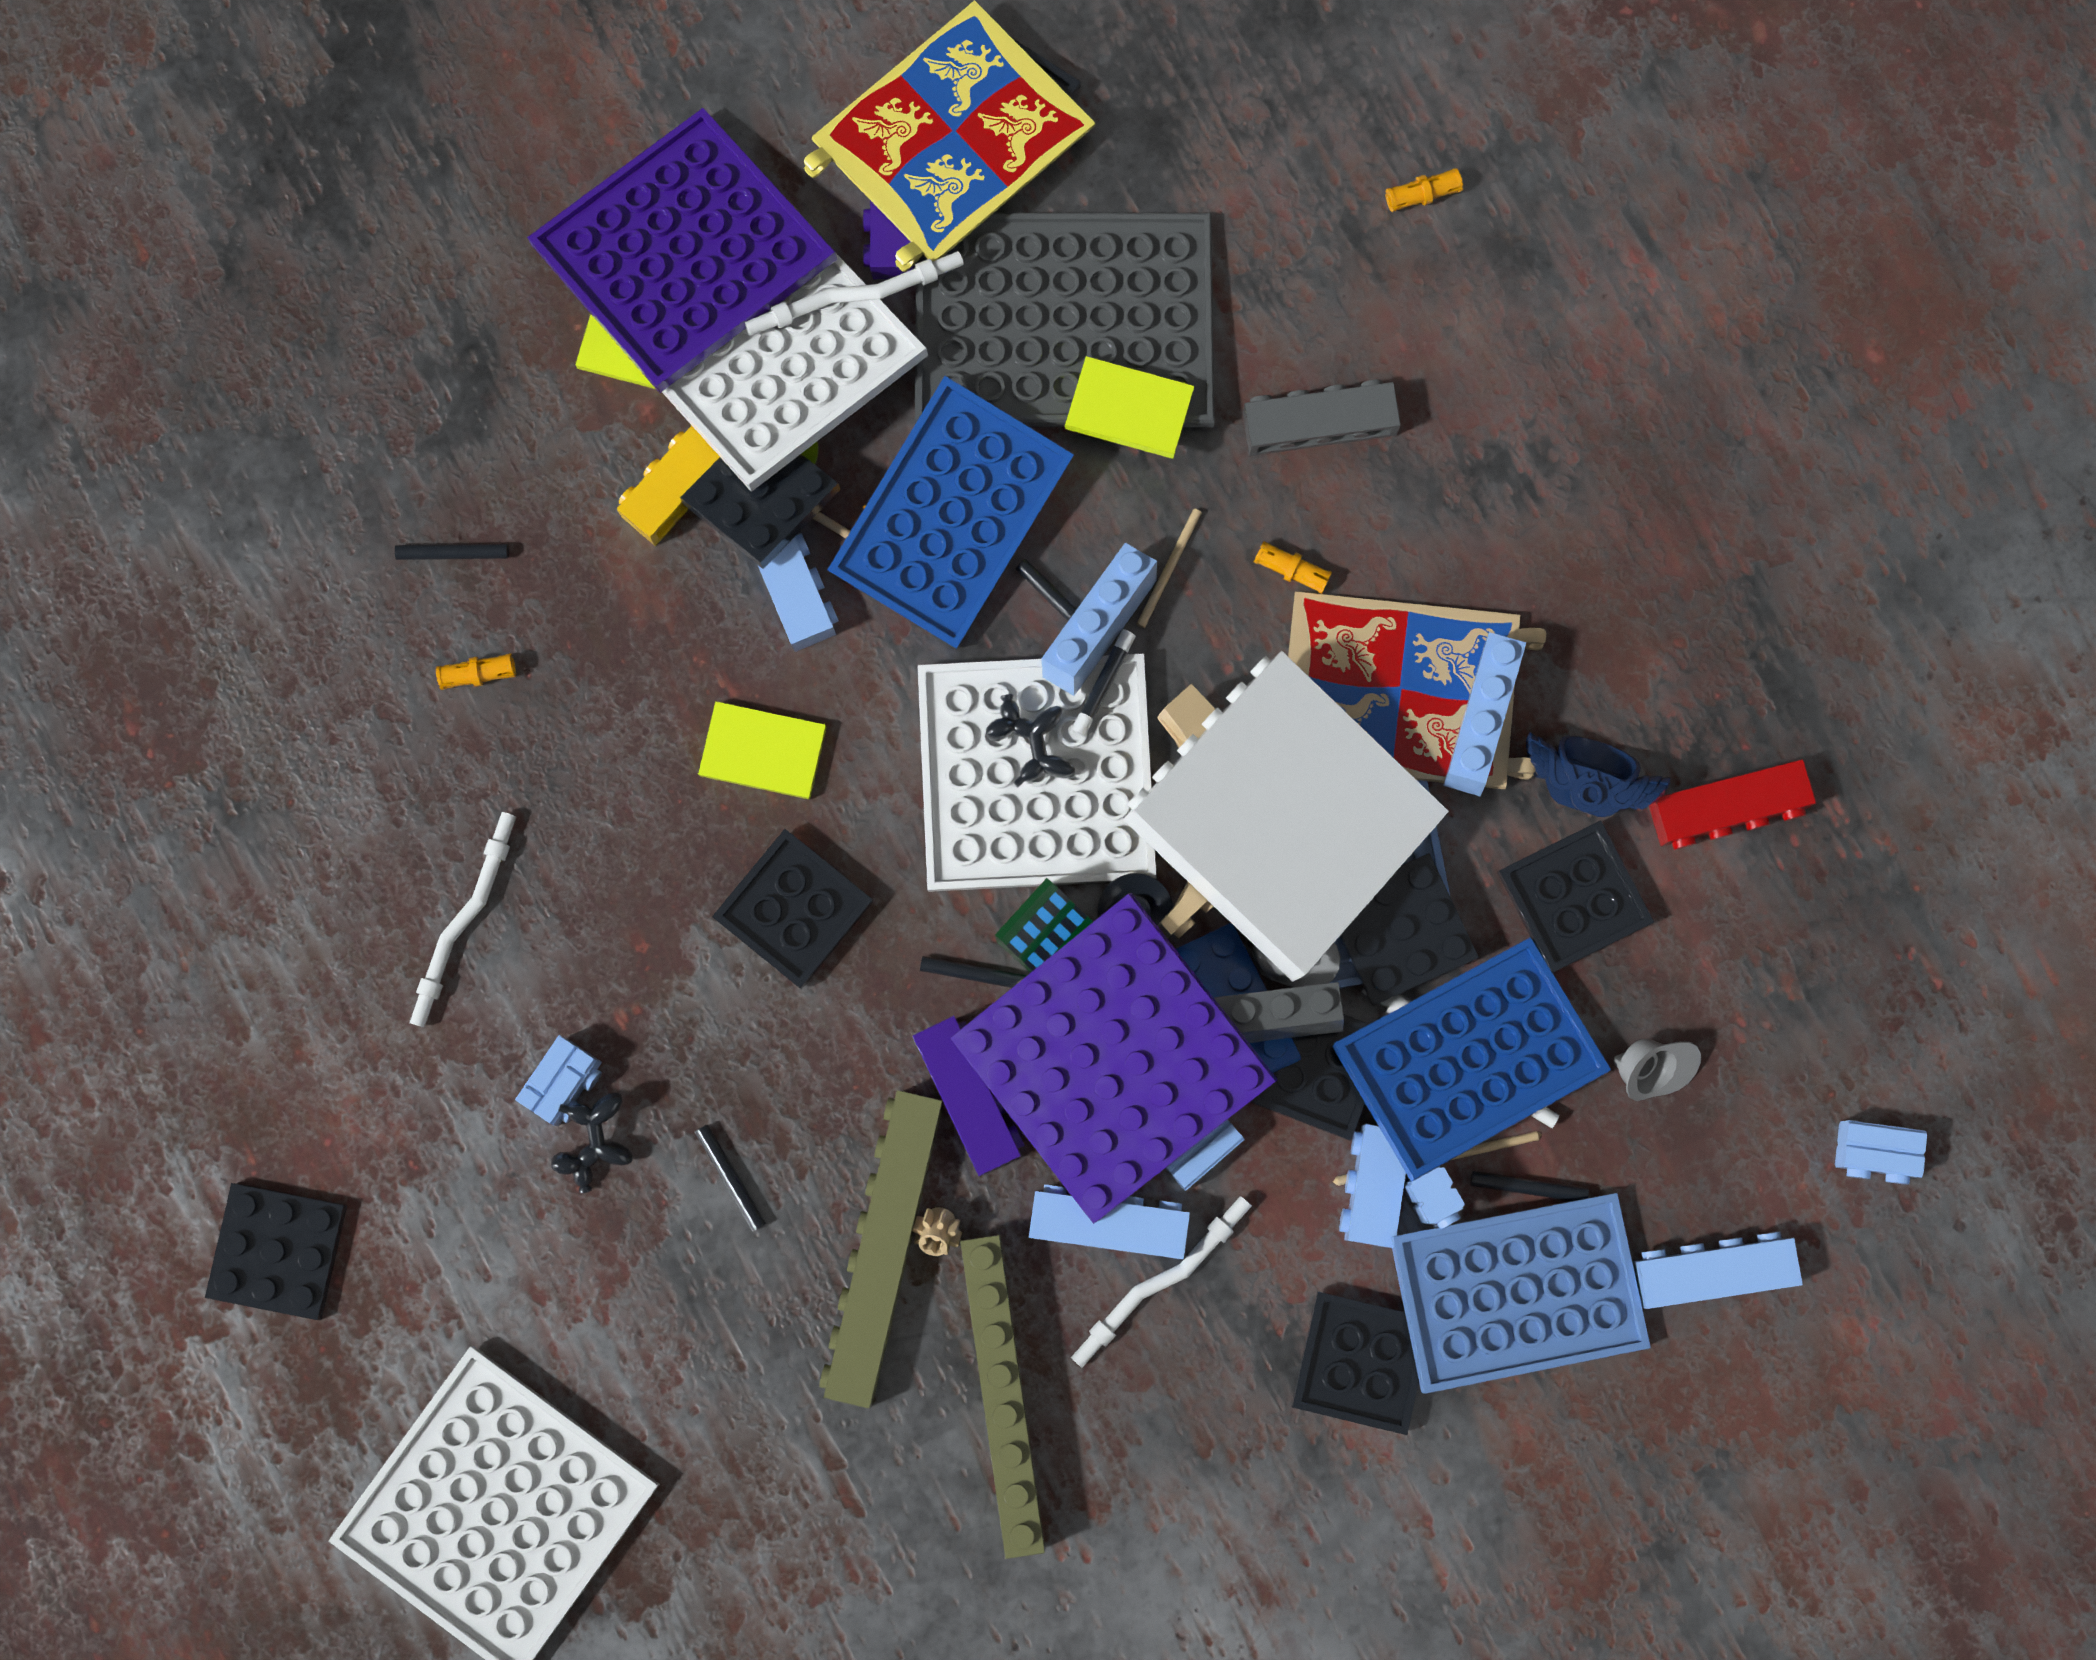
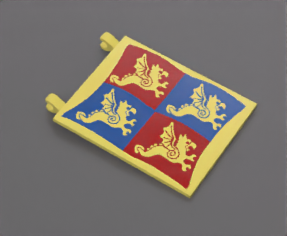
M974 0L814 134L812 140L819 149L805 157L804 170L810 177L816 178L833 161L908 238L910 243L899 249L895 255L896 266L901 271L907 272L922 255L932 262L942 258L1095 127V122Z

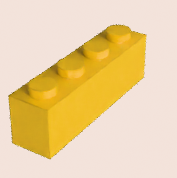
M692 425L686 432L681 431L675 435L668 446L670 450L661 460L657 458L648 465L643 475L645 477L636 487L631 486L622 494L619 499L620 505L616 508L621 517L654 546L661 541L688 511L680 497L720 457Z

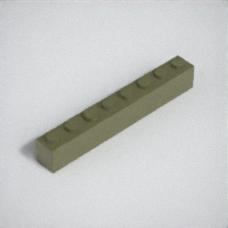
M898 1090L895 1098L889 1097L887 1100L883 1120L890 1122L886 1136L879 1135L874 1157L880 1159L877 1174L870 1173L865 1195L870 1196L871 1201L868 1212L861 1211L856 1233L861 1234L862 1239L859 1250L852 1249L848 1262L847 1272L853 1273L850 1288L843 1287L838 1304V1310L844 1311L841 1326L834 1325L831 1333L829 1349L835 1351L832 1364H825L819 1384V1387L826 1388L823 1398L864 1408H871L873 1405L913 1236L912 1229L918 1215L944 1102L941 1100Z
M1001 1236L960 1241L1005 1559L1045 1553V1542Z

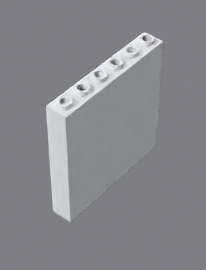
M1281 651L1272 660L1265 656L1250 671L1255 678L1247 686L1240 682L1226 697L1230 705L1223 712L1217 707L1202 723L1206 728L1199 738L1192 734L1179 747L1177 751L1182 756L1174 765L1167 761L1153 775L1152 778L1157 783L1148 792L1142 788L1127 803L1132 810L1123 820L1291 981H1295L1309 972L1449 811Z

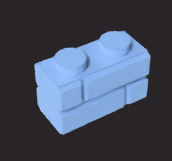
M559 1035L515 1100L554 1126H559L562 1121L567 1124L571 1119L567 1114L558 1111L560 1104L569 1107L580 1105L576 1100L584 1089L590 1091L595 1086L602 1074L598 1070L602 1062L567 1038Z
M1227 1119L1167 1166L1166 1170L1186 1191L1245 1139Z
M1850 1120L1840 1121L1835 1166L1836 1168L1847 1169V1177L1871 1179L1872 1172L1886 1174L1885 1182L1909 1185L1910 1178H1922L1927 1133L1923 1130Z
M1436 1167L1413 1181L1408 1180L1404 1182L1403 1188L1409 1203L1415 1204L1413 1210L1420 1223L1433 1224L1434 1228L1439 1227L1440 1229L1459 1220L1461 1217L1458 1211L1463 1209L1462 1207L1465 1205L1457 1189L1451 1188L1453 1182L1444 1167Z

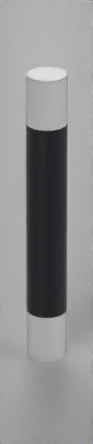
M1124 629L1121 631L1071 729L1078 735L1085 737L1136 637L1133 633Z

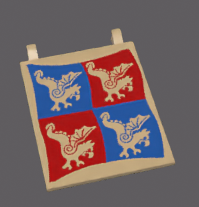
M1295 591L1288 657L1416 780L1444 783L1489 632L1526 642V649L1539 651L1543 648L1546 641V631L1541 628L1519 629L1520 615ZM1514 688L1485 785L1486 788L1506 789L1507 775L1529 780L1535 772L1531 758H1509Z

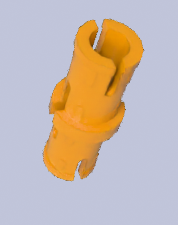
M1457 168L1426 177V175L1418 176L1415 181L1387 188L1385 190L1387 205L1391 212H1395L1420 203L1424 206L1431 204L1434 199L1462 192V177Z
M1263 541L1254 563L1284 575L1283 580L1288 582L1295 580L1318 591L1320 594L1323 593L1332 574L1331 571L1301 559L1303 555L1297 552L1292 555Z
M511 653L483 659L475 656L470 657L469 661L436 666V677L440 690L471 684L474 687L483 686V682L516 677V668Z

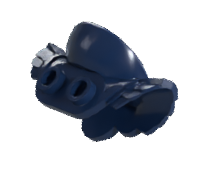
M1532 732L1529 733L1526 739L1527 758H1531V763L1535 768L1534 777L1545 779L1550 796L1557 803L1583 813H1589L1598 817H1608L1620 809H1627L1629 807L1634 810H1642L1655 803L1659 797H1662L1670 785L1671 777L1650 775L1638 777L1641 767L1640 763L1633 756L1616 747L1580 736H1565L1561 738L1557 751L1549 742L1547 743L1540 736L1536 737Z

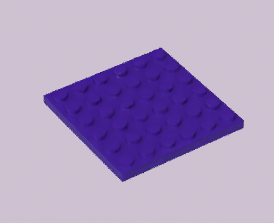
M704 108L689 117L527 237L532 247L659 393L745 330L746 321L769 312L771 307L781 303L838 260L835 251Z
M1132 893L1127 894L951 1037L954 1044L1093 1224L1278 1080Z

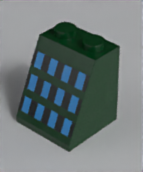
M1046 878L995 934V938L1004 950L1031 973L1092 924L1093 921L1054 883Z

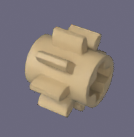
M928 1208L924 1217H916L912 1229L916 1233L914 1243L919 1244L920 1249L926 1254L932 1256L947 1255L950 1246L958 1247L962 1235V1232L958 1230L960 1220L955 1219L954 1214L945 1208Z

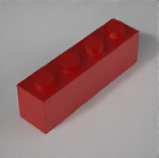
M1802 759L1659 797L1655 803L1650 804L1649 809L1660 846L1672 844L1673 849L1678 850L1695 845V838L1708 834L1712 841L1733 835L1731 828L1746 825L1747 831L1770 825L1768 819L1782 815L1784 821L1806 816L1805 809L1816 804Z

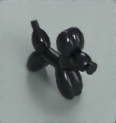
M1013 694L1002 695L1000 697L1003 701L1000 706L1002 718L995 719L986 728L987 738L993 741H1001L1013 732L1020 737L1029 739L1032 759L1024 764L1020 771V776L1013 782L1014 785L1018 788L1024 782L1033 781L1040 777L1043 771L1057 778L1073 777L1075 767L1070 761L1062 757L1047 755L1043 737L1044 734L1055 728L1061 720L1062 708L1060 706L1049 707L1041 712L1032 722L1029 719L1020 718L1019 707L1012 700Z
M617 1092L609 1093L599 1099L592 1109L584 1105L569 1107L560 1104L558 1108L559 1112L567 1114L575 1123L586 1125L589 1145L583 1148L578 1155L572 1152H559L551 1159V1167L554 1171L564 1175L573 1174L575 1184L580 1186L579 1193L592 1191V1187L589 1185L593 1177L590 1166L594 1165L600 1158L605 1162L620 1166L628 1165L633 1161L632 1153L627 1147L618 1142L604 1139L602 1123L612 1118L620 1110L623 1102L621 1094Z

